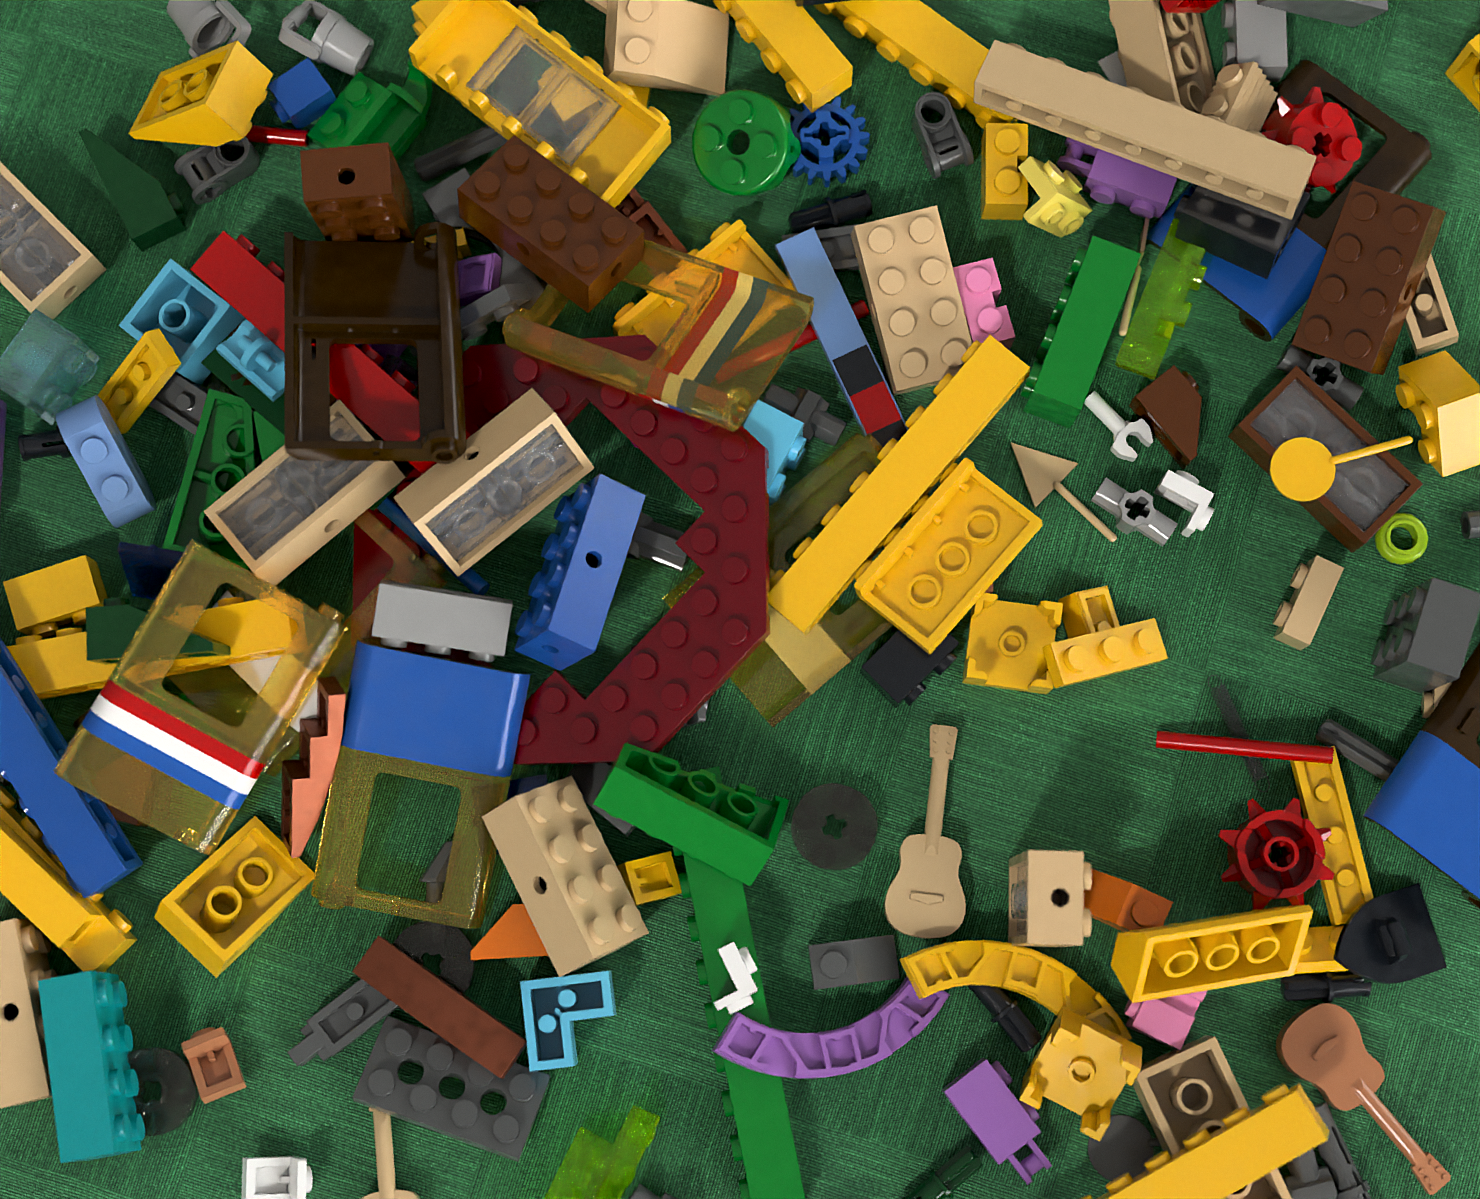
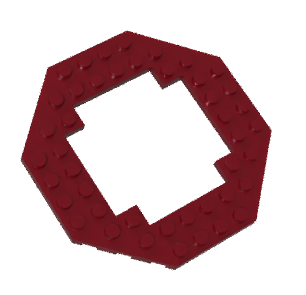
M646 335L470 346L462 354L465 425L466 430L471 435L531 388L556 413L565 427L591 402L705 511L675 542L705 573L587 698L560 672L555 670L530 698L525 701L513 765L614 762L625 742L658 753L770 635V616L768 615L770 563L767 529H769V494L767 493L769 451L708 393L704 395L697 407L689 414L639 397L638 393L645 396L650 393L672 361ZM415 468L389 497L395 501L393 497L422 474ZM368 508L354 520L352 648L356 650L358 640L371 646L497 670L489 661L468 658L469 651L451 648L450 655L435 654L424 651L425 644L407 642V648H396L380 644L381 637L372 636L381 580L419 585L439 563L377 508L374 512Z

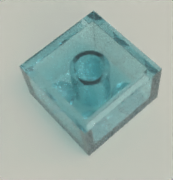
M35 309L0 357V391L52 426L56 420V413L71 407L73 403L72 397L81 384L85 385L93 378L97 370L96 363L100 357L78 336Z

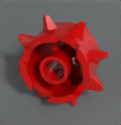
M1312 87L1302 104H1291L1283 96L1278 97L1279 109L1273 111L1264 122L1262 129H1266V131L1261 133L1267 139L1284 145L1299 146L1306 150L1308 154L1317 156L1304 191L1309 193L1312 187H1324L1330 193H1335V183L1342 180L1352 168L1353 163L1361 157L1362 143L1357 138L1355 126L1348 115L1349 110L1343 109L1337 103L1324 102L1320 87Z
M1292 798L1282 810L1266 812L1254 799L1247 801L1249 819L1239 825L1236 830H1220L1218 837L1227 844V859L1229 863V868L1220 876L1223 882L1237 881L1241 888L1252 895V910L1263 909L1270 900L1286 898L1293 906L1305 905L1304 892L1315 885L1317 880H1333L1334 873L1322 863L1326 855L1323 842L1332 834L1330 828L1316 829L1311 821L1301 818L1300 800ZM1271 845L1273 849L1280 848L1282 850L1283 856L1278 858L1279 866H1277L1276 862H1271L1268 854L1271 852Z

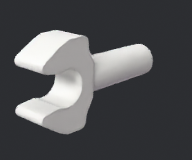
M1096 391L1092 392L1085 399L1084 404L1113 433L1114 443L1110 451L1116 457L1131 462L1137 458V453L1126 442V437L1130 435L1136 436L1146 447L1151 446L1153 443L1152 432L1144 419H1139L1135 422L1124 421Z

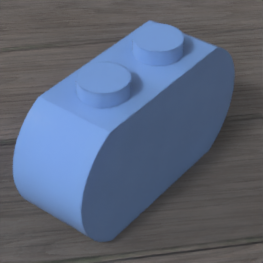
M94 395L56 413L57 425L63 440L105 516L115 528H119L157 509L153 493L108 408L98 395Z

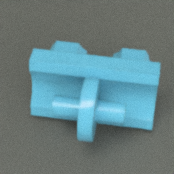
M245 319L235 333L219 344L216 350L226 361L274 402L285 392V353Z

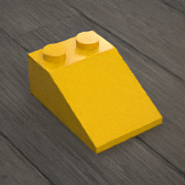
M238 40L160 72L128 134L134 139L215 147L232 140L239 141L250 131L252 127L250 120L256 108L267 97L268 92L266 88L273 73Z
M254 816L161 900L154 918L217 978L272 924L316 878L317 874L299 857L291 858L284 843Z

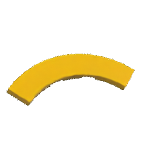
M964 940L925 948L899 959L919 999L952 987L966 985L999 987L1033 999L1056 1016L1059 1015L1062 1007H1065L1127 1040L1132 1039L1119 1015L1099 992H1096L1068 966L1034 949L1024 946H1012L1008 942L993 940Z

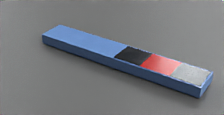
M813 227L776 244L775 249L878 466L881 461L877 459V455L892 438L899 441L908 431V427L905 426L906 422Z

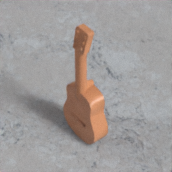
M1316 1003L1307 1006L1293 1015L1282 1027L1276 1040V1051L1281 1064L1294 1076L1315 1086L1323 1099L1331 1107L1348 1111L1362 1105L1412 1164L1410 1169L1424 1191L1430 1195H1434L1451 1180V1175L1430 1153H1425L1375 1094L1383 1083L1385 1077L1384 1070L1380 1063L1365 1049L1359 1027L1350 1013L1336 1004Z

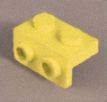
M1031 156L1018 167L1040 197L1023 214L1026 221L1060 238L1078 230L1083 224L1084 218L1093 211L1079 193L1083 187L1078 179L1068 170L1062 173L1051 161L1043 163Z

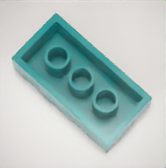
M85 971L39 980L38 987L60 1162L87 1161L141 1151L140 1141L144 1140L145 1126L141 1114L136 1112L134 1096L139 1093V1081L136 1071L130 1067L128 1051L133 1049V1036L129 1025H125L123 1007L127 1005V991L123 981H119L117 974L97 971Z

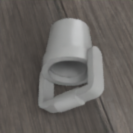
M169 0L167 13L185 36V41L190 46L188 52L193 58L220 47L232 34L234 27H236V31L227 44L238 40L245 47V43L251 33V25L228 0Z
M305 0L300 6L294 7L282 20V27L278 36L283 44L309 57L319 64L324 63L352 76L362 71L374 47V40L349 23L345 16L315 0ZM308 15L321 21L311 41L295 32L306 21Z

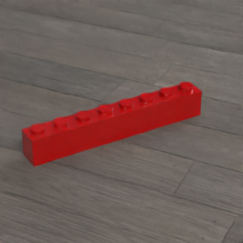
M223 230L190 270L285 353L284 270L273 261L267 266L256 256L261 250L243 234H240L235 239ZM356 344L332 345L329 349L330 393L336 399H340L353 414L384 441L417 440L420 437L419 399L411 393L416 386L398 370H395L390 375L383 369L380 364L384 358L368 344H363L361 347H358ZM466 430L467 440L472 435ZM408 461L421 474H424L436 464L434 461Z

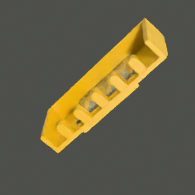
M450 0L408 49L413 66L461 102L466 109L506 140L515 135L613 208L619 205L670 145L671 126L668 125L670 123L668 118L657 108L650 106L647 109L636 100V94L623 82L617 81L613 83L604 76L602 67L589 56L581 58L570 50V43L561 34L554 30L550 33L538 25L539 21L535 15L524 6L519 5L516 8L507 0Z

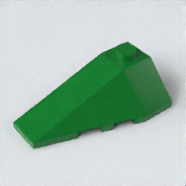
M210 388L208 390L162 548V557L168 558L166 561L170 562L169 558H171L175 563L180 564L176 560L178 559L181 563L184 561V566L203 571L248 573L249 567L203 512L255 469L252 408L244 401L245 398Z

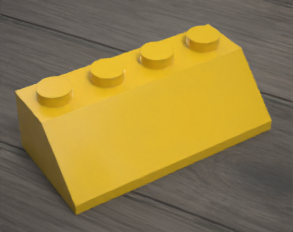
M1310 905L1279 906L1120 932L1117 934L1110 965L1131 1003L1295 975L1313 910Z

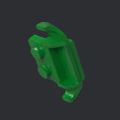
M411 59L407 62L409 67L408 78L402 87L391 82L385 88L358 72L307 135L321 148L388 142L397 161L428 124L425 116L431 104L432 81L413 66Z

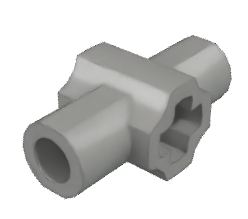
M1108 478L1104 479L1091 499L1092 502L1115 516V527L1127 535L1138 531L1162 547L1178 525V523L1154 509L1153 496L1142 489L1130 493ZM1134 504L1142 510L1135 520L1127 516L1128 511Z

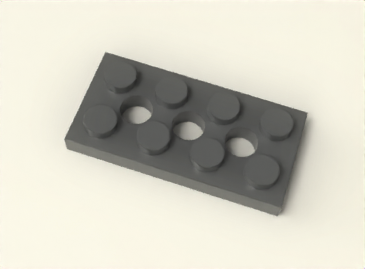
M386 1016L352 1098L356 1103L519 1162L551 1076L539 1071H530L528 1067L514 1063L505 1077L501 1079L438 1034ZM411 1062L419 1064L424 1070V1075L419 1082L406 1084L399 1079L398 1073L403 1065ZM448 1078L460 1079L465 1085V1091L462 1096L454 1100L443 1097L439 1088L444 1080ZM489 1093H498L506 1100L505 1109L497 1115L487 1114L481 1108V1100Z

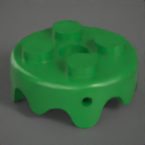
M747 89L732 90L710 101L700 113L692 135V152L700 174L717 190L734 196L753 197V195L778 187L783 182L789 167L798 160L801 153L800 141L794 136L791 129L790 112L766 93ZM745 131L749 136L750 144L748 150L744 154L739 155L734 150L733 140L737 133Z

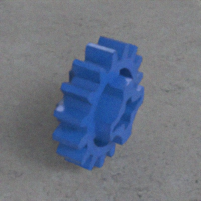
M837 96L832 104H825L813 113L810 112L803 102L802 112L794 108L789 110L792 132L801 144L800 156L794 162L793 176L797 178L803 173L808 174V185L812 186L816 178H822L824 187H829L831 177L835 176L843 184L846 182V170L857 174L860 167L857 159L866 160L868 149L864 145L869 144L870 136L868 132L861 131L865 128L866 120L864 117L853 118L856 108L853 104L845 110L841 108V97ZM815 119L808 128H802L807 122ZM833 119L839 121V122L842 123L844 126H840V125H839L837 122H835ZM819 137H827L829 145H821ZM840 154H847L840 161L833 162ZM804 156H809L816 163L809 161Z

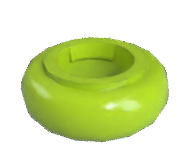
M1403 512L1395 513L1375 533L1374 537L1376 548L1381 556L1390 563L1399 565L1410 564L1418 560L1427 549L1428 544L1427 529L1421 520ZM1401 527L1410 533L1412 545L1409 550H1401L1393 545L1390 535L1394 528Z

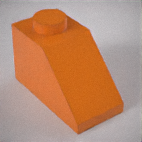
M1092 869L1090 890H1084L1083 908L1091 910L1092 918L1122 932L1163 926L1173 904L1172 901L1138 885Z
M513 904L471 950V960L549 956L524 904Z

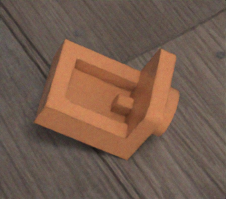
M223 1027L201 1029L192 1034L189 1040L181 1043L183 1053L188 1058L201 1100L204 1104L247 1087L233 1044Z

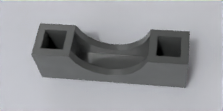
M463 168L422 193V196L437 222L446 223L455 230L463 228L468 239L485 243L502 258L499 287L503 284L526 283L532 299L519 306L521 312L518 315L502 321L515 342L557 316L553 302L558 297L550 284L543 279L538 281L530 269L459 217L457 188L470 177L467 170Z

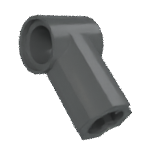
M640 512L626 557L635 560L641 557L682 573L689 556L675 542L684 533L653 522L654 519Z

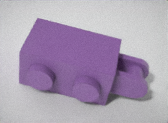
M1066 138L1065 146L1067 150L1064 156L1059 157L1057 166L1064 171L1068 170L1072 174L1086 178L1082 191L1090 193L1091 198L1100 203L1113 204L1115 202L1129 207L1133 214L1142 218H1152L1153 216L1160 218L1168 205L1177 177L1074 139ZM1082 154L1094 158L1092 165L1080 161Z
M981 1058L942 1088L941 1091L993 1160L1001 1164L1007 1159L1023 1181L1029 1185L1033 1181L1031 1176L1043 1167L1046 1170L1052 1167L1049 1160L1033 1141V1138L1041 1132L1034 1123L1040 1116L1034 1107L1017 1100L1007 1086L1013 1080L997 1060L990 1064L987 1059ZM1027 1144L1032 1153L1019 1162L1013 1153Z

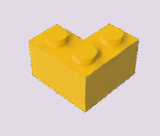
M1446 350L1398 366L1400 384L1396 385L1397 399L1404 409L1408 408L1415 415L1421 427L1422 439L1418 441V450L1424 463L1431 464L1442 477L1480 465V385Z

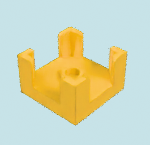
M984 593L971 607L962 683L1047 695L1053 689V682L1042 647L1055 642L1056 629L1061 624L1063 603L1041 601L1037 606L997 600V594Z
M1062 1007L1023 1077L1019 1100L1036 1109H1040L1042 1097L1050 1099L1080 1115V1131L1100 1142L1110 1124L1111 1108L1126 1082L1132 1086L1141 1071L1143 1047Z

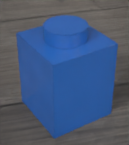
M309 57L268 84V88L275 98L269 102L271 108L283 124L290 120L298 130H302L321 117L336 100L332 89Z

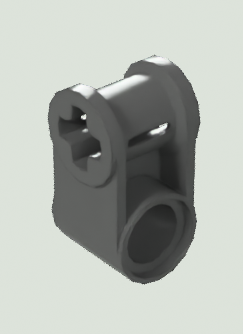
M936 92L926 93L921 96L916 102L911 124L931 177L933 179L941 177V172L964 164L966 167L974 164L969 141L961 130L947 97ZM925 110H934L940 114L942 121L934 124L928 123L923 119L921 113Z
M245 136L239 141L232 140L216 147L202 145L181 156L175 162L174 168L177 174L185 177L193 190L192 198L194 202L205 204L218 198L227 189L256 172L260 157L258 151ZM244 148L242 157L235 161H229V155L234 149Z

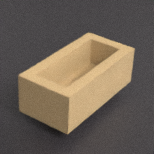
M1318 555L1309 560L1306 565L1303 563L1298 565L1290 581V586L1295 588L1289 603L1286 601L1281 603L1272 624L1278 626L1273 637L1274 639L1300 651L1311 644L1344 567Z

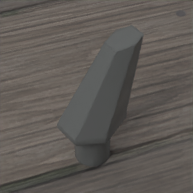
M461 840L444 842L420 877L419 882H426V904H443L444 883H451Z

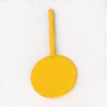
M1405 436L1332 456L1323 444L1314 439L1306 437L1293 438L1284 442L1274 452L1270 462L1271 480L1276 489L1285 497L1299 502L1312 501L1321 497L1331 487L1335 478L1336 464L1411 444L1413 439L1411 436Z

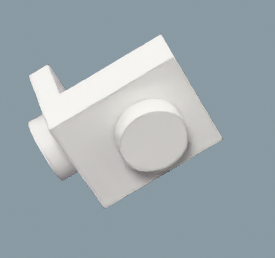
M1168 470L1161 478L1154 493L1191 512L1180 533L1188 538L1195 529L1203 531L1215 510L1208 506L1214 493L1199 486V480L1193 475L1181 470H1177L1175 473Z
M734 942L718 949L737 991L714 1002L717 1011L726 1007L729 1014L754 1003L750 994L758 991L750 975L758 969L747 947L745 946L738 950Z
M298 1156L242 1158L241 1199H306V1193L311 1191L312 1170L310 1166H307L306 1158Z

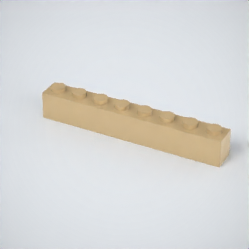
M994 40L974 83L973 103L1290 220L1294 216L1317 156L1308 154L1306 150L1299 146L1284 145L1267 139L1258 131H1245L1226 124L1219 117L1195 113L1187 110L1178 102L1162 101L1146 95L1139 88L1133 86L1124 87L1107 81L1098 73L1083 72L1066 66L1064 62L1057 58H1044L1027 52L1025 48L1015 43L1005 44Z

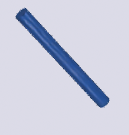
M389 496L377 507L383 515L471 592L484 595L488 591L490 584L472 568L467 569L457 577L402 508Z

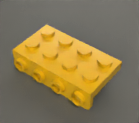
M739 219L732 225L726 222L718 227L710 237L711 242L702 250L698 251L695 248L688 252L678 263L680 268L668 278L662 275L651 283L646 290L648 295L636 305L630 302L622 307L614 316L616 322L612 325L614 336L646 335L673 360L717 296L724 278V267L769 283L765 305L733 352L735 353L799 298L790 279L748 234L746 225Z
M968 457L964 458L959 464H951L940 478L941 485L931 496H923L916 503L911 513L913 517L903 528L896 527L885 539L883 544L884 550L874 561L872 559L867 560L855 575L856 582L854 588L858 597L929 655L1043 526L1042 520L979 472L975 468L974 462Z

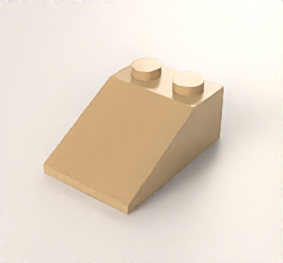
M607 0L603 75L613 83L621 81L626 85L719 96L725 93L729 13H722L720 10L688 0Z

